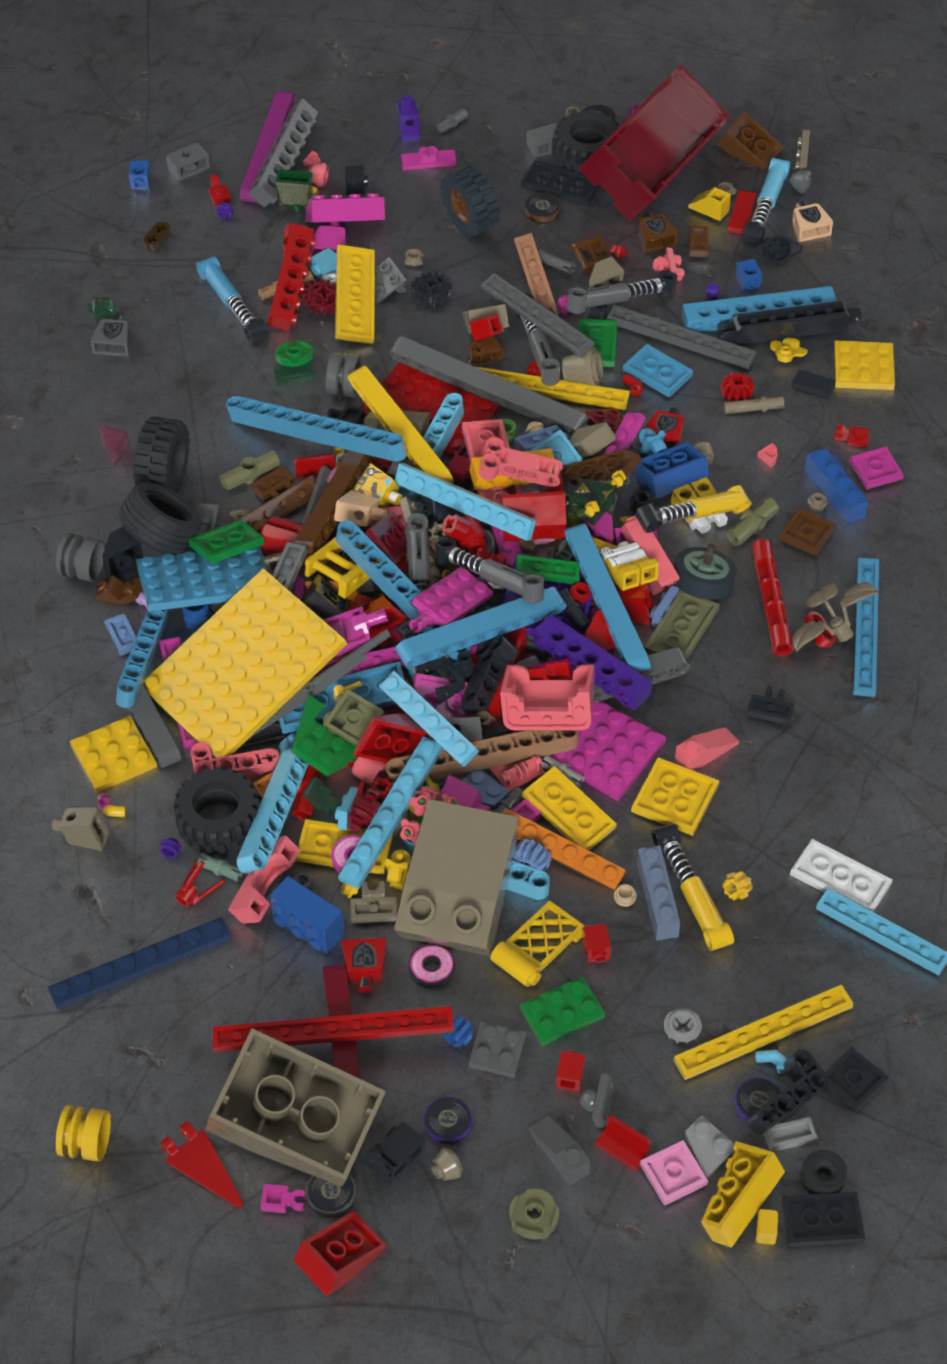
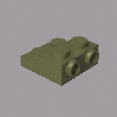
M347 689L344 694L341 693L335 701L336 706L332 712L328 711L324 716L323 726L357 747L372 718L384 716L385 712Z

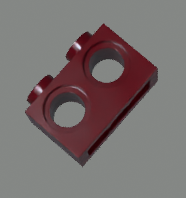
M455 454L447 469L453 477V484L469 491L473 484L469 471L470 459Z

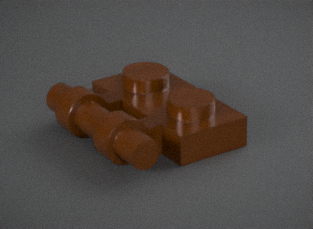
M282 465L252 483L251 490L262 501L268 498L272 499L279 495L278 492L281 490H287L292 487L293 483L296 482L295 476Z

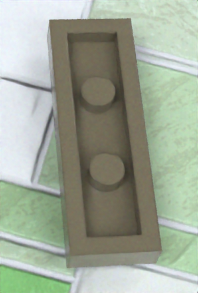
M803 130L802 137H798L797 148L801 149H797L796 160L800 161H796L795 172L807 169L810 130Z

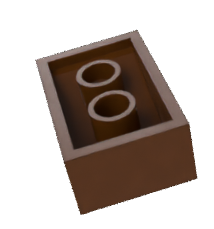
M745 111L717 141V144L729 155L763 170L770 164L771 159L775 158L784 148L781 143Z

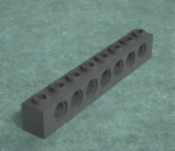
M303 98L292 106L248 192L264 208L269 203L273 204L279 197L275 185L278 169L291 170L295 165L294 160L301 153L299 149L306 143L304 139L311 133L310 128L317 121L315 117L318 111Z

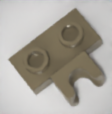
M364 881L362 884V898L351 899V923L396 921L397 897H385L384 881H379V886L376 890H370L367 882Z

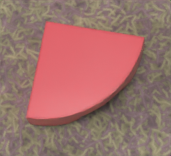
M311 151L303 160V166L308 168L314 164L321 163V159L315 151Z
M774 443L758 451L757 455L770 468L775 465L778 457L777 447Z

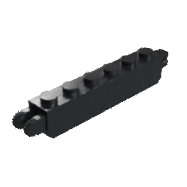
M834 301L738 314L733 317L732 322L723 323L717 329L721 333V341L735 342L736 345L848 330L849 324L861 320L862 313L860 308H846L843 301Z

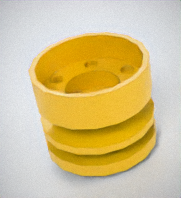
M67 1104L63 1108L56 1131L57 1155L66 1157L69 1154V1157L76 1158L81 1150L82 1159L101 1162L109 1143L111 1131L110 1111L91 1108L86 1117L85 1107L78 1106L76 1109L75 1106Z

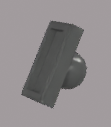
M601 1073L598 1089L588 1088L580 1096L582 1108L588 1112H593L592 1119L595 1127L598 1129L606 1128L615 1088L610 1074Z

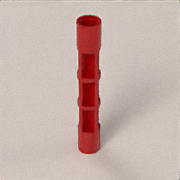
M759 539L752 543L751 550L772 651L777 656H785L793 651L794 646L787 621L772 544L767 539Z

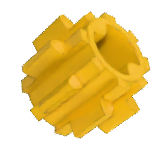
M743 871L728 874V879L723 882L725 895L727 894L732 900L738 898L742 900L748 897V892L753 889V884L750 881L752 879L746 876V873H743Z

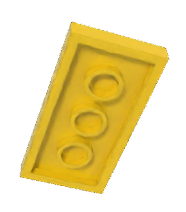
M555 766L522 792V797L541 811V815L569 841L588 851L616 829L617 823Z
M305 819L298 844L300 852L296 857V862L333 867L331 853L336 842L350 835L363 836L367 828H362L358 834L349 829V827L345 831L338 829V824ZM393 834L369 873L385 875V861L389 858Z

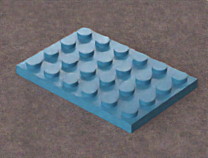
M260 546L213 564L209 563L197 552H185L184 554L175 555L166 554L164 556L136 559V566L148 612L228 602L263 568L267 571Z

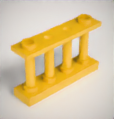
M335 537L306 559L305 576L309 577L318 570L338 582V595L345 599L369 580L370 577L357 564L355 565L337 555L343 549L337 544ZM331 560L349 572L346 575H341L325 564Z

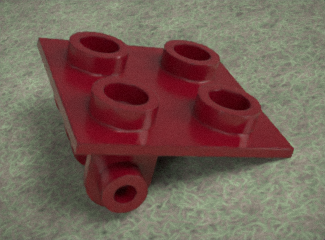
M613 408L585 412L588 415V426L606 422L614 434L623 420L620 412Z

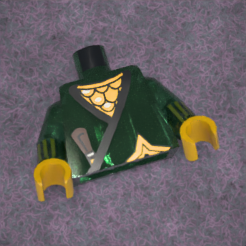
M616 471L613 473L612 478L605 481L583 479L577 487L568 483L563 491H565V496L569 497V509L575 518L584 519L595 525L615 503V487H621L623 480L626 479L623 471Z

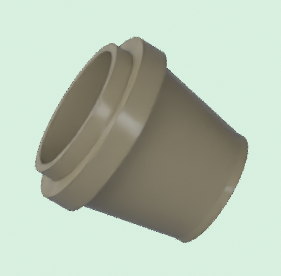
M592 347L581 358L576 354L564 356L562 360L564 381L598 386L599 382H602L603 364L600 352L595 347Z

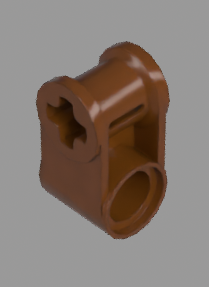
M494 336L473 342L468 348L470 353L468 364L482 367L489 363L500 361L505 356L506 350Z

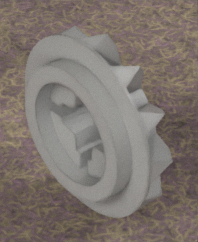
M675 1009L669 1012L664 1019V1031L668 1035V1039L675 1040L677 1044L679 1042L688 1044L692 1040L696 1041L701 1033V1020L695 1012L689 1009ZM678 1024H687V1030H678Z

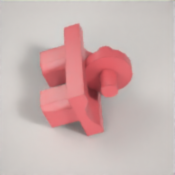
M667 247L666 255L664 257L658 256L652 263L653 269L657 272L671 271L677 274V281H681L684 276V269L679 268L682 261L681 256L673 254L672 248Z

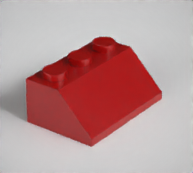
M565 491L502 495L503 506L536 520L531 540L565 538ZM502 530L503 541L524 540Z

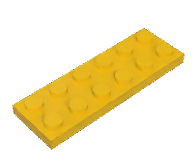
M338 244L336 249L335 339L373 344L375 250Z

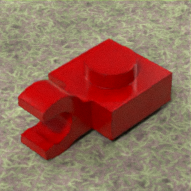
M217 174L210 175L211 188H208L213 205L231 202V195L226 184L220 185Z
M836 425L834 440L848 441V446L867 448L870 429L850 426L848 430L844 425Z

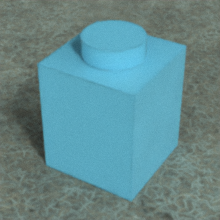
M327 248L312 256V273L319 278L326 274L336 273V253Z

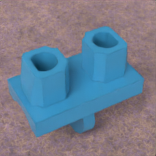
M648 428L641 430L638 437L639 441L643 444L638 453L641 459L666 450L667 447L663 442L666 434L663 430L658 435Z

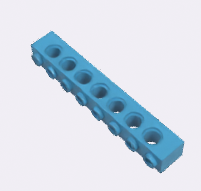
M832 286L689 303L683 304L682 321L685 328L696 332L716 331L719 325L732 322L733 317L738 314L834 302L837 299Z

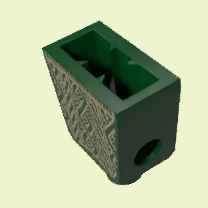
M278 169L275 185L283 205H291L293 211H300L302 206H307L311 192L313 172Z

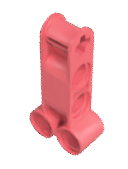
M491 437L485 443L479 475L484 480L489 481L494 480L497 475H502L544 486L556 487L560 483L559 474L563 469V464L556 459L505 448L500 438Z

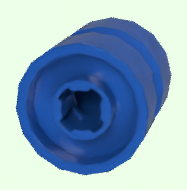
M209 604L182 607L184 624L190 630L197 631L211 618Z

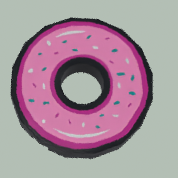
M425 944L417 948L411 954L408 962L409 973L414 982L420 983L427 988H436L448 983L455 971V961L452 953L444 946L438 944ZM430 962H434L438 965V967L434 970H430L426 968V965Z

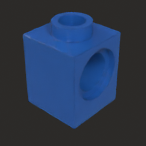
M131 161L129 169L131 189H149L151 177L149 161Z
M755 259L737 262L735 277L742 290L747 291L760 288L762 272Z

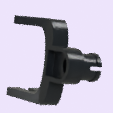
M468 652L459 653L457 656L458 661L454 663L442 657L416 666L419 674L430 675L442 669L448 672L455 680L453 684L435 688L438 696L436 697L438 705L465 689L464 678L471 676L474 672V664Z

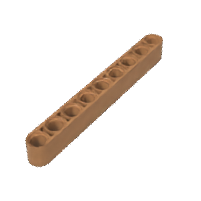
M527 730L470 742L479 752L465 767L443 748L428 776L433 780L449 775L452 776L528 760L531 756L542 757L570 751L579 744V731ZM412 755L394 758L387 762L386 775L389 783L393 785Z

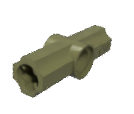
M274 450L268 451L256 458L246 457L241 460L239 466L220 474L219 479L225 490H230L243 483L252 484L259 480V475L280 466V460Z
M771 497L765 498L753 510L750 508L745 510L739 522L727 531L726 537L729 539V542L734 546H740L753 533L758 535L764 529L766 522L779 512V506L776 501Z

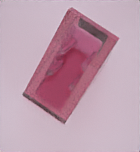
M103 424L99 425L101 440L113 466L118 465L130 446L128 432Z

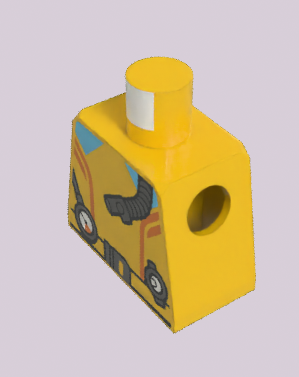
M369 464L353 491L379 499L380 509L388 507L390 503L398 506L400 505L399 500L403 498L398 493L399 487L396 482L372 464Z

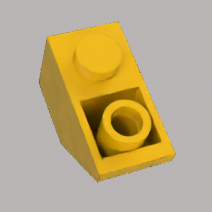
M714 187L698 194L689 204L688 208L721 221L729 212L731 194Z

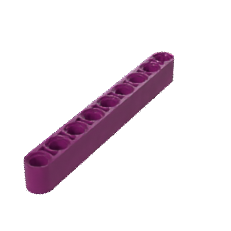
M276 91L241 187L240 200L243 202L258 203L248 192L292 106L295 105V93Z

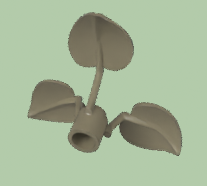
M862 582L847 590L844 598L840 600L844 618L841 616L837 617L828 602V599L838 593V586L835 583H829L822 587L821 590L811 594L806 600L807 606L812 608L824 602L833 620L830 622L831 627L822 621L818 623L811 621L797 629L792 638L795 650L798 652L804 644L819 636L824 629L828 630L832 636L835 635L839 642L850 639L854 632L850 627L851 623L848 619L846 606L869 596L879 594L877 589L868 582Z

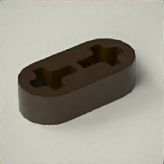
M156 223L145 235L144 246L146 250L151 252L157 251L171 235L168 223Z

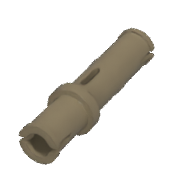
M761 396L760 399L724 402L725 415L760 410L767 412V410L779 408L784 409L783 396L771 398Z

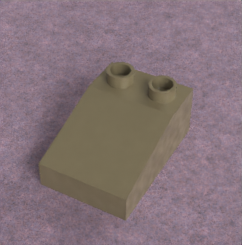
M428 799L403 888L394 928L396 933L401 938L438 944L448 948L491 956L521 822L519 817Z
M251 1029L213 1107L205 1130L246 1150L342 1187L386 1091L257 1030Z

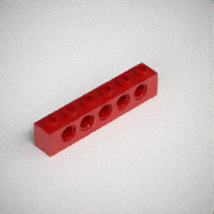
M292 223L267 326L289 331L291 324L295 325L297 314L294 311L299 309L301 302L298 294L303 293L305 283L302 282V278L306 279L308 267H305V265L310 263L312 256L309 248L314 247L316 237H313L314 229Z

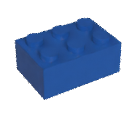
M688 442L645 457L635 467L637 483L655 498L664 497L672 493V490L687 484L690 485L692 482L702 478H709L707 457Z
M289 876L270 895L274 922L280 927H286L291 930L298 939L303 938L309 942L315 950H321L328 955L344 937L342 911Z

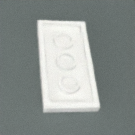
M811 839L790 871L791 876L824 893L829 888L872 912L876 910L893 879L814 839Z

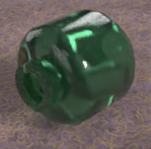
M94 297L91 303L87 305L88 315H92V319L95 322H100L102 319L112 320L113 315L116 314L115 302H112L110 297Z

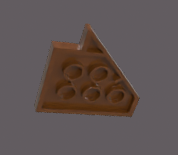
M623 449L563 466L562 471L570 484L575 486L573 488L574 491L581 486L583 481H586L601 505L606 500L605 495L601 491H609L611 489L614 491L617 488V485H613L603 489L602 485L612 481L613 473L622 470L627 477L642 459L640 455ZM569 494L566 495V501L576 502L579 511L586 509L585 505L587 503L584 502L585 499L595 501L592 494L576 495L577 499L575 500Z

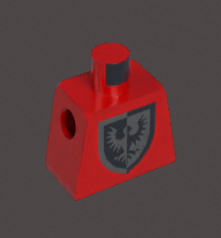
M670 408L668 412L658 410L643 429H651L656 435L663 430L666 434L663 442L667 447L666 449L680 445L684 418L680 416V411L676 408Z
M386 938L343 939L342 951L349 983H358L359 992H371L372 983L381 982L383 978L387 955Z

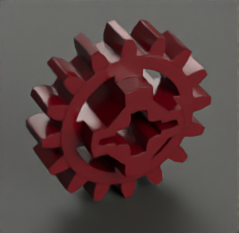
M320 278L319 282L314 279L312 284L307 283L302 294L304 307H309V312L316 311L315 315L322 313L323 317L326 316V313L333 315V311H336V283L330 284V280L323 282L322 278Z
M372 786L366 795L363 793L359 795L350 811L349 816L353 817L350 822L349 829L359 834L363 826L370 825L381 805L378 802L382 793L381 790Z

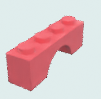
M287 836L278 837L268 864L264 869L248 873L228 910L242 924L261 921L270 905L265 898L268 887L279 874L291 868L298 856L300 849Z

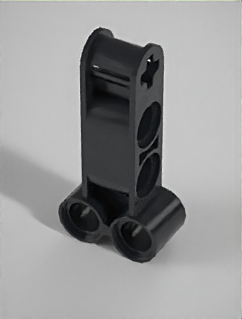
M502 635L495 638L492 643L488 640L482 642L476 650L475 654L479 660L461 700V708L467 715H473L479 710H488L506 665L512 662L518 655V649Z

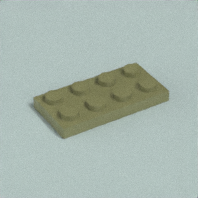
M681 590L645 644L644 649L646 653L652 655L678 647L682 649L686 659H688L719 611L720 604L711 600L693 597Z

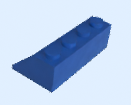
M823 447L807 454L806 473L845 521L850 524L866 517L868 499L850 479L839 453Z

